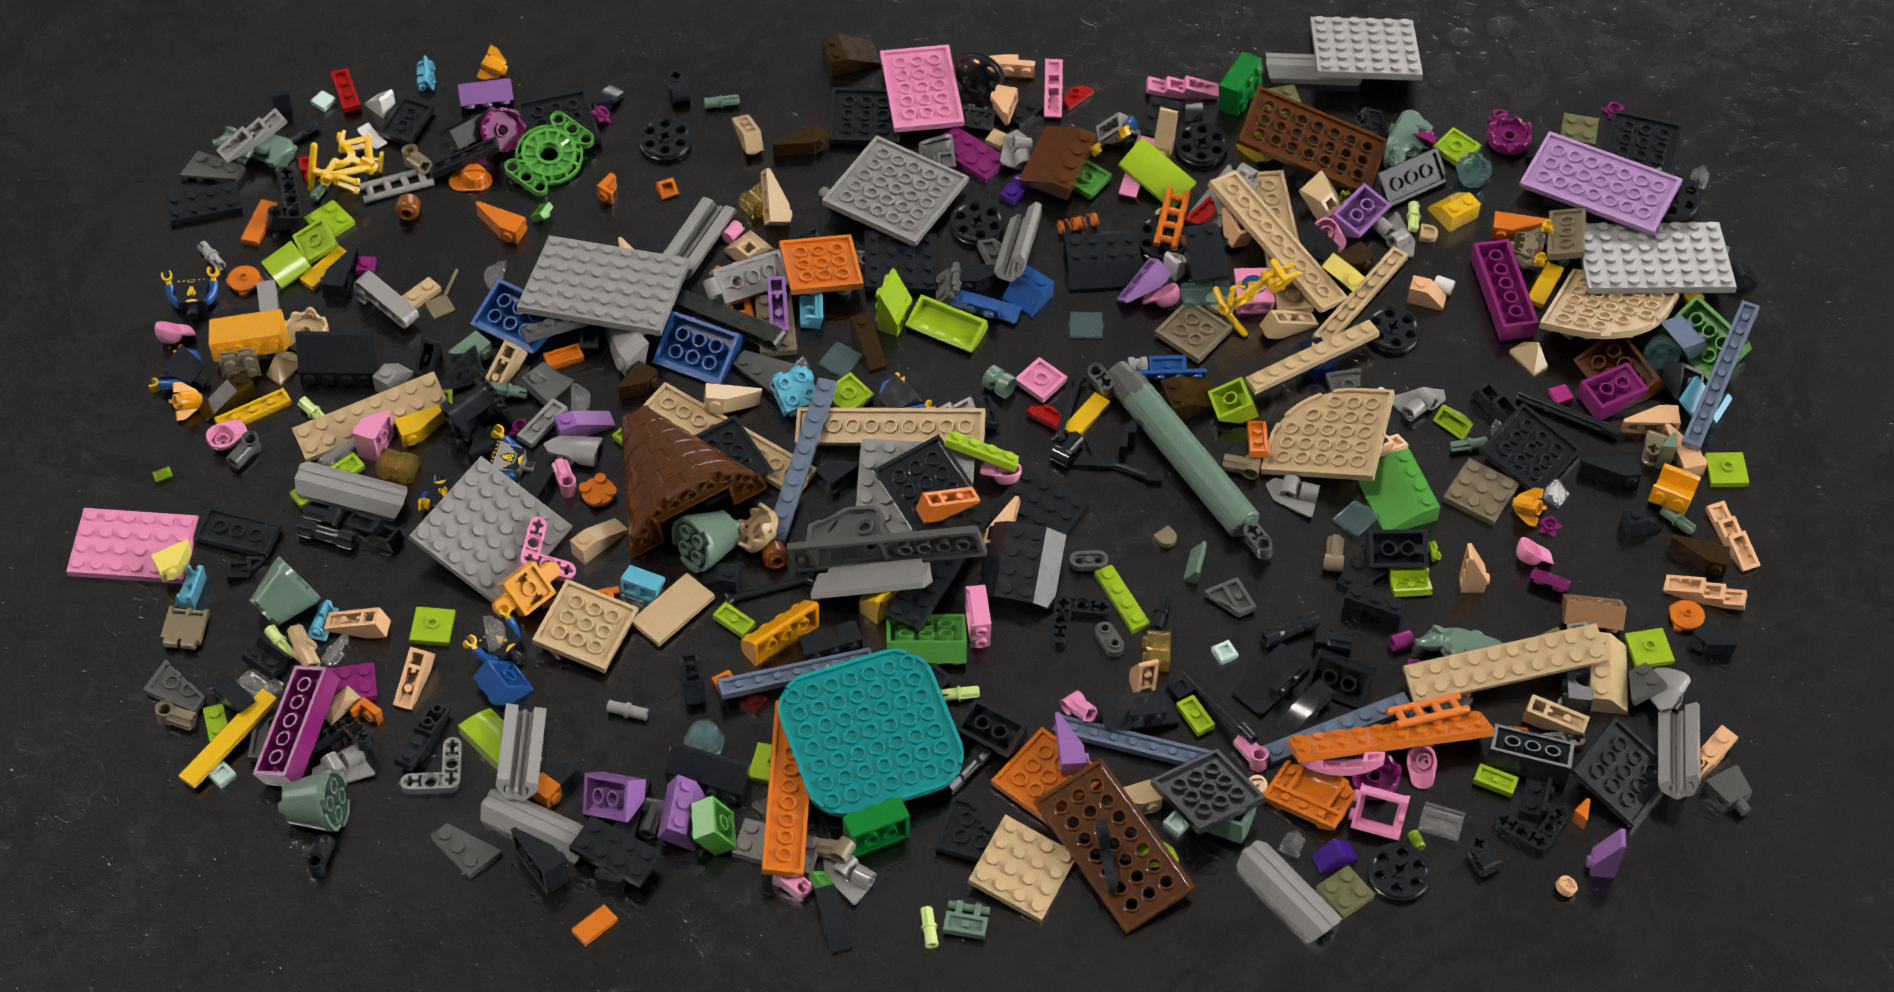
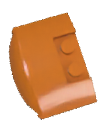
M1288 760L1270 783L1264 795L1266 796V802L1280 812L1283 809L1316 824V828L1335 830L1354 802L1356 789L1353 791L1349 781L1343 776L1319 773L1301 764H1291V760Z

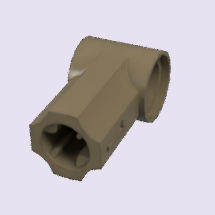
M409 144L401 149L406 167L414 168L423 174L429 172L432 163L418 151L416 145Z
M1225 453L1222 469L1242 473L1243 477L1247 479H1256L1259 476L1261 458H1250L1249 454L1243 457Z
M1333 534L1327 538L1326 553L1323 560V570L1340 573L1343 571L1344 538L1340 535Z
M162 700L155 706L156 716L161 725H174L189 731L194 728L198 717L197 713L173 706L168 700Z
M841 836L839 840L818 839L815 843V852L818 856L832 858L839 864H845L856 848V844L844 836Z

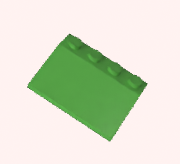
M1696 295L1673 318L1683 316L1685 320L1690 319L1695 325L1694 330L1697 333L1701 332L1707 339L1705 341L1707 349L1689 361L1667 336L1663 327L1657 334L1690 365L1704 371V377L1708 380L1731 325L1702 298ZM1746 340L1737 362L1752 349L1748 340Z
M1409 448L1391 453L1380 459L1374 481L1356 480L1381 530H1405L1437 521L1440 505Z
M931 614L919 633L886 620L887 649L907 650L908 653L915 656L919 655L927 663L934 665L941 663H951L954 665L966 663L965 614Z

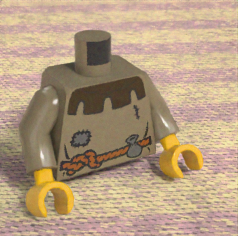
M1550 219L1545 220L1542 223V227L1540 226L1527 232H1517L1515 241H1510L1516 261L1521 269H1531L1538 272V268L1545 265L1544 261L1547 260V257L1542 252L1546 237L1545 232L1551 234L1554 231L1552 227L1554 224Z

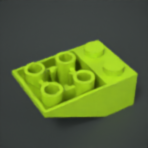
M892 268L889 275H885L882 287H879L876 291L875 298H877L875 309L877 310L875 321L877 322V330L898 336L912 311V297L896 270Z

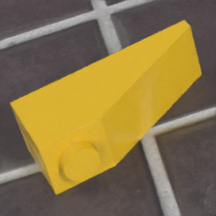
M440 404L394 419L396 431L403 447L415 445L423 441L446 421V417L439 407Z

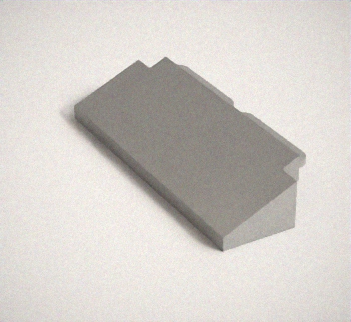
M922 558L832 567L829 568L827 573L817 575L811 591V599L925 588L933 582L930 562L923 563Z

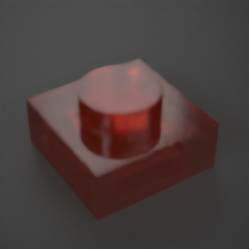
M757 692L745 695L739 702V706L752 715L757 716L768 701L766 697Z

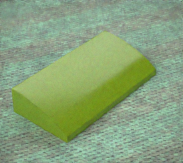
M1143 137L1118 164L1119 167L1162 203L1167 187H1173V193L1183 195L1185 190L1191 191L1197 183ZM1171 200L1170 206L1176 208L1180 202Z
M922 294L905 323L906 327L968 352H972L988 329L987 320Z
M489 708L471 716L459 724L458 728L460 735L498 770L504 720Z

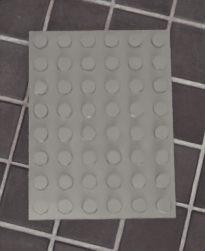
M1719 222L1660 223L1654 235L1620 223H1586L1585 257H1580L1588 294L1736 293L1737 286Z
M549 235L516 306L517 312L661 336L689 269L690 258Z

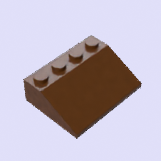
M1046 126L1018 182L1068 201L1095 147L1096 134L1081 128Z
M1627 337L1600 339L1573 359L1587 378L1624 363H1629L1648 387V391L1620 411L1653 397L1665 388L1661 378Z

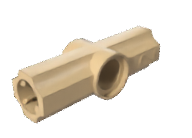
M302 625L290 626L287 632L293 646L291 650L292 656L300 661L302 666L321 667V662L315 652L317 644L308 637Z

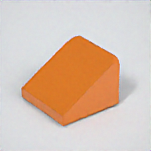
M673 177L656 182L655 186L662 200L679 195Z
M1589 798L1585 799L1575 809L1572 821L1582 829H1585L1588 820Z

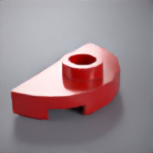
M1085 86L1070 88L1064 96L1065 108L1070 111L1092 96L1094 90Z
M1209 196L1184 218L1185 222L1190 225H1203L1209 222L1216 210L1212 197Z
M1043 404V406H1031L1026 410V414L1057 430L1060 416L1054 407Z

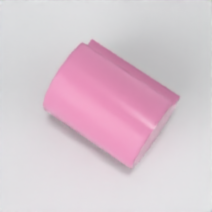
M733 220L722 232L721 237L726 243L732 244L744 232V228L740 222Z

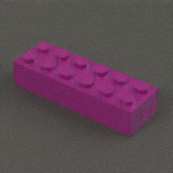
M1509 239L1474 243L1470 258L1499 340L1535 337L1539 321Z
M294 666L253 771V775L264 784L282 786L303 777L340 680L328 667Z

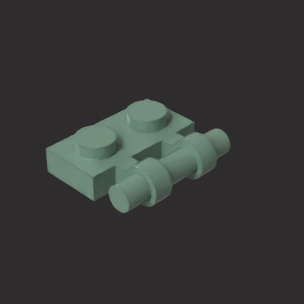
M949 900L948 909H953L955 912H946L943 933L984 940L988 917H982L981 914L989 915L990 907L982 906L983 904L981 903L974 905L964 903L963 900H957V902ZM962 911L974 913V915L962 913Z

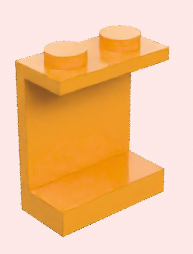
M1665 463L1657 483L1652 488L1648 501L1685 515L1701 477Z

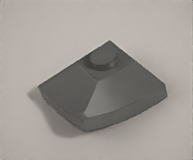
M953 134L930 138L919 143L920 155L951 169H957Z
M544 361L521 377L519 381L544 406L552 398L556 400L574 382L572 378L557 372Z

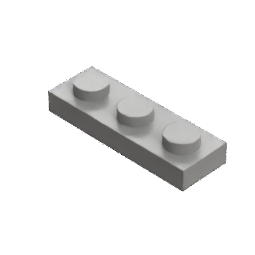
M552 398L517 434V440L533 448L555 425L554 416L568 412L567 406Z

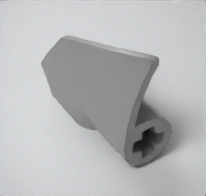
M1018 130L1005 135L1000 163L1012 169L1024 170L1031 156L1032 138L1026 137Z
M1395 212L1388 220L1380 217L1374 223L1372 229L1386 239V244L1390 249L1394 246L1409 254L1408 258H1413L1416 241L1399 213Z
M1421 387L1395 395L1393 406L1408 420L1413 421L1427 409L1432 411L1446 401L1445 392L1442 389Z
M560 435L543 444L548 454L557 455V459H567L569 466L577 462L579 465L595 467L598 447L603 438Z
M1291 474L1285 475L1283 479L1274 478L1265 484L1275 502L1312 518L1320 485L1301 482L1299 477Z
M1654 668V671L1667 683L1668 689L1649 699L1659 711L1672 710L1673 708L1677 710L1681 705L1683 694L1690 684V677L1686 673L1675 669Z
M354 745L347 747L338 754L335 751L326 754L321 759V764L312 770V774L327 769H337L343 774L347 783L375 775V772L366 761L364 752L357 750Z
M853 855L849 857L845 864H839L832 858L823 857L824 871H826L836 885V888L855 905L872 886L876 873L859 864Z

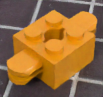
M528 561L497 584L503 594L492 603L493 612L498 615L497 610L501 608L502 612L506 613L507 610L504 604H508L511 607V612L515 610L519 616H527L557 593L550 582L560 575L559 565L555 562H545L538 567L535 561Z

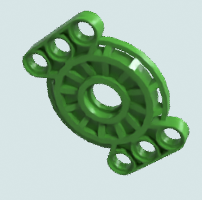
M561 111L551 114V125L537 126L526 132L518 141L515 159H509L504 164L507 176L538 197H543L548 193V185L561 184L575 176L583 162V149H588L594 144L593 134ZM556 117L563 119L561 123H555L553 120ZM569 127H575L577 131L575 133H569L567 129ZM586 136L591 140L588 143H584L581 141V138ZM520 146H521V147H522L521 153L518 154L519 149H520ZM551 148L556 150L558 157L554 160L546 161L541 158V153L543 150ZM577 155H580L579 163H577ZM510 165L517 166L515 171H509L507 168ZM523 175H530L531 179L524 181L521 177ZM541 184L545 186V189L538 191L535 187Z

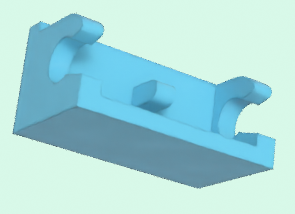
M823 292L809 293L810 296L801 295L799 298L800 327L820 329L823 321Z
M191 565L187 566V575L180 593L175 597L176 607L186 609L190 607L192 610H195L207 579L202 565H198L196 571L191 569Z
M630 565L621 577L620 592L652 603L663 593L664 588L661 587L665 583V577Z

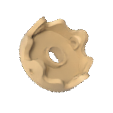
M307 307L304 312L295 311L291 314L288 321L285 320L291 341L288 348L296 351L295 331L329 332L326 318L319 316L312 307Z
M763 503L758 504L759 508L750 509L751 517L748 520H737L740 525L739 543L737 545L750 553L763 549L777 534L778 516L775 511Z

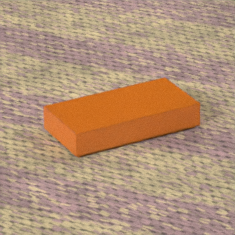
M578 343L543 353L545 363L553 369L584 361V355Z
M602 905L571 930L576 938L584 946H587L618 922V918L605 905Z

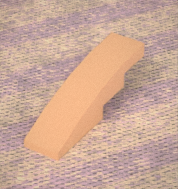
M1725 501L1707 506L1705 510L1723 545L1731 547L1730 556L1740 570L1744 572L1761 566L1746 531H1741L1735 515L1731 516Z
M1666 575L1663 589L1665 593L1705 605L1737 610L1745 609L1747 590L1727 589L1726 584L1706 582L1705 577Z

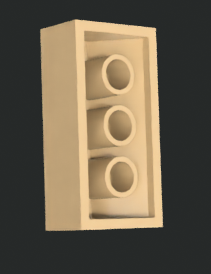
M1599 632L1608 661L1590 666L1591 675L1588 687H1592L1593 694L1591 711L1627 715V646L1611 633Z

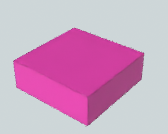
M1566 384L1548 390V394L1553 402L1564 405L1574 400Z

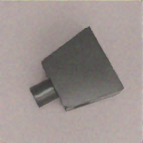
M1738 765L1705 781L1702 792L1723 812H1729L1736 808L1740 815L1743 816L1751 810L1747 802L1752 794V790Z

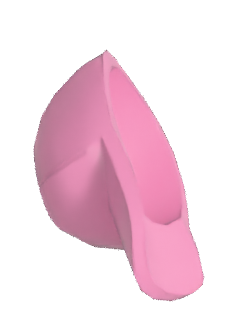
M1329 217L1320 218L1315 224L1325 233L1328 232V236L1339 245L1338 253H1340L1346 246V239L1340 227Z
M1172 283L1147 293L1142 303L1144 305L1155 302L1162 308L1173 306L1180 298L1179 287L1176 283Z
M164 321L155 323V334L160 342L175 344L183 336L195 337L194 330L188 325Z
M240 420L227 421L209 428L206 432V439L212 449L217 451L228 450L241 439L242 434L247 431V428Z
M985 462L981 467L980 473L993 476L998 484L1011 485L1019 480L1022 467L1018 463L1016 471L1013 472Z
M1525 537L1519 540L1516 554L1521 561L1528 565H1536L1541 561L1554 564L1548 549Z
M1428 745L1412 747L1407 755V766L1411 782L1417 788L1427 789L1434 783L1437 768L1435 751Z

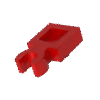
M309 156L299 157L301 173L308 184ZM316 158V167L319 168ZM315 175L316 181L319 180L318 175Z

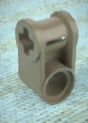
M1651 430L1647 431L1641 457L1644 465L1655 466L1661 446L1666 440V434Z

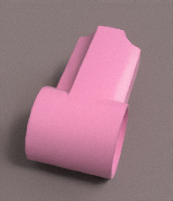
M556 459L551 466L554 468L560 493L563 497L571 498L577 494L576 477L573 475L567 459Z
M1077 690L1060 700L1061 708L1068 716L1074 714L1089 723L1095 720V716L1098 713L1097 708L1087 702L1080 691Z
M1238 735L1233 741V745L1249 761V766L1253 771H1264L1268 765V750L1257 743L1251 745L1242 736Z

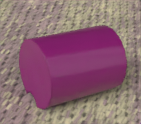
M1410 630L1389 636V644L1393 651L1411 647L1415 644Z

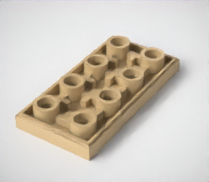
M686 573L633 619L632 625L660 647L713 601L715 594Z

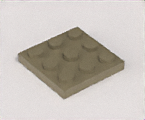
M1188 298L1155 330V336L1199 364L1232 331V326Z
M1469 458L1443 496L1442 501L1494 526L1520 485L1512 478Z

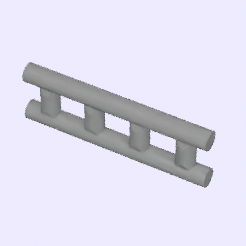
M413 169L363 182L358 186L360 191L366 189L368 195L363 196L364 203L433 186L434 181L433 178L427 180L425 174ZM419 177L420 182L409 184L408 178ZM401 180L402 186L392 189L390 183ZM384 186L385 191L374 193L373 187Z

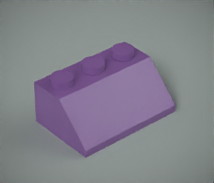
M510 78L458 84L460 105L464 106L465 109L475 108L476 104H482V107L493 106L492 102H500V105L510 104V100H513Z
M1363 183L1332 214L1331 219L1338 224L1344 237L1360 238L1392 205L1367 184Z
M608 772L585 773L583 814L629 822L645 800L646 779Z
M677 775L667 785L657 835L659 839L692 851L696 850L697 842L693 840L691 833L693 830L690 816L692 812L691 803L706 798L696 781Z

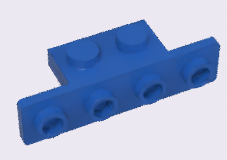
M960 290L958 295H954V299L947 304L970 313H977L1014 324L1017 323L1021 312V306Z
M1186 355L1149 356V370H1136L1140 371L1147 380L1154 379L1157 382L1177 376L1205 378L1207 373L1206 368L1187 369Z

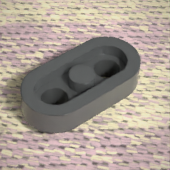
M1101 550L1075 551L1070 555L1069 565L1075 571H1097L1108 565V555Z
M1109 622L1098 623L1095 627V637L1105 653L1111 657L1122 655L1124 652V641L1114 626Z

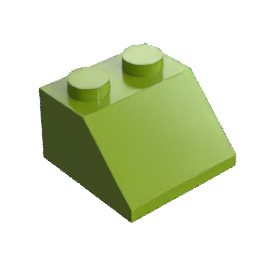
M1243 377L1208 391L1219 421L1243 424L1259 417Z

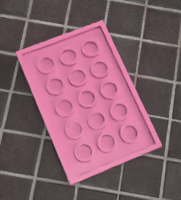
M949 45L880 51L894 133L964 126V117Z
M84 508L66 573L68 576L163 582L154 567L151 555L188 539L193 551L195 543L193 536L199 526L200 518L196 515ZM190 559L182 575L178 576L174 580H169L165 583L183 584L187 574L186 569L190 563Z

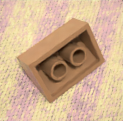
M1571 594L1562 595V621L1564 624L1587 620L1588 625L1597 623L1598 628H1606L1608 632L1617 633L1618 630H1624L1627 607L1622 600Z

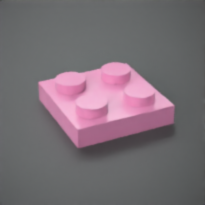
M1039 357L1016 378L1019 387L1044 403L1067 382L1068 377Z

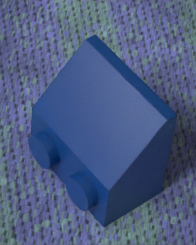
M1026 265L1023 275L1016 277L1014 281L1010 282L1002 300L1021 306V312L1032 318L1053 296L1054 281Z
M486 660L473 677L478 683V687L488 696L489 701L496 706H506V703L512 704L534 689L513 661Z

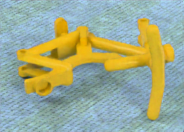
M342 130V132L337 133L336 142L339 143V153H347V158L343 160L332 158L326 169H320L316 167L318 145L313 142L310 145L307 189L309 192L315 187V175L321 177L320 183L323 186H329L333 182L336 186L358 194L360 189L353 185H360V179L347 175L361 172L372 175L377 169L378 173L382 174L384 152H380L379 158H374L372 136L370 134L345 140L346 130ZM364 149L365 157L358 158L355 156V151ZM351 163L358 165L350 168L340 169L345 166H348Z
M1271 259L1270 265L1273 269L1262 271L1260 279L1234 298L1237 287L1234 285L1229 288L1230 292L1226 299L1227 304L1219 287H1213V293L1219 305V312L1226 316L1230 324L1242 337H1247L1248 331L1233 315L1234 309L1252 301L1255 295L1265 288H1268L1272 294L1277 293L1279 290L1284 291L1287 286L1292 284L1291 281L1301 275L1300 271L1286 274L1295 267L1294 262L1281 266L1276 259Z

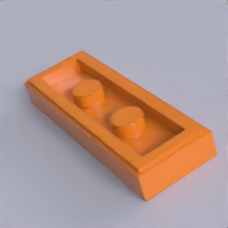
M260 200L241 237L242 243L259 247L268 229L266 226L267 210L271 206H279L277 202Z
M1247 421L1249 457L1269 458L1266 422Z

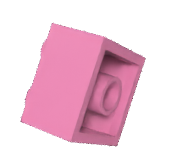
M385 410L362 418L358 425L354 426L352 436L354 437L358 456L376 462L380 461L395 435L391 411Z

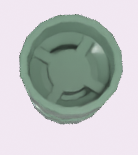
M992 365L982 379L984 387L991 391L994 390L995 394L1002 398H1007L1017 384L1016 377L1009 373L1004 374V370L996 365Z

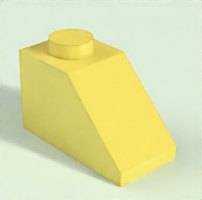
M1332 253L1321 266L1348 290L1353 292L1365 278L1335 253Z
M186 539L151 555L154 567L163 583L174 580L183 574L192 555L190 543Z

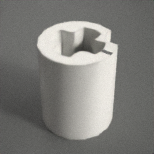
M1437 275L1434 280L1435 284L1445 294L1451 296L1456 281Z

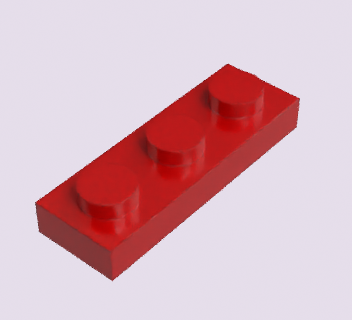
M348 68L330 72L344 113L360 110L361 104Z

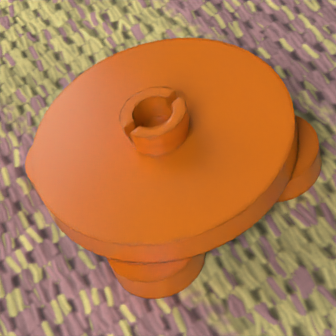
M239 266L230 272L226 279V284L232 290L238 292L241 297H246L250 291L257 287V282L263 281V277L252 266Z
M598 473L594 478L579 485V492L587 504L598 507L610 503L617 494V488L610 480L606 479L605 474Z
M1681 600L1669 607L1670 619L1676 632L1696 630L1704 623L1705 613L1701 606L1693 601Z

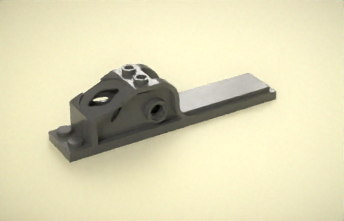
M871 505L847 507L821 521L819 519L808 524L806 542L787 543L786 549L797 573L824 571L832 567L922 558V562L982 557L987 554V549L978 526L891 533L886 527V520L882 511ZM837 523L834 529L831 532H829L831 528ZM877 544L874 549H868L869 545Z

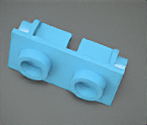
M424 55V61H419L417 64V87L420 91H425L427 88L435 91V65L426 55Z
M325 600L319 606L308 633L309 638L321 641L327 640L330 632L324 630V625L328 612L339 611V608L332 606L330 600Z

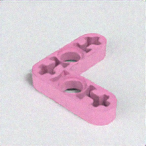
M541 517L532 518L527 528L519 559L520 567L527 562V557L531 558V561H535L536 564L540 560L538 567L544 562H555L560 568V575L556 579L561 581L573 579L576 568L572 563L540 554L547 523ZM538 523L540 528L537 534H533L535 524ZM531 539L537 541L538 547H530L528 541ZM565 568L568 569V572H569L568 575H565V574H564V573H565V572H564V569H565Z

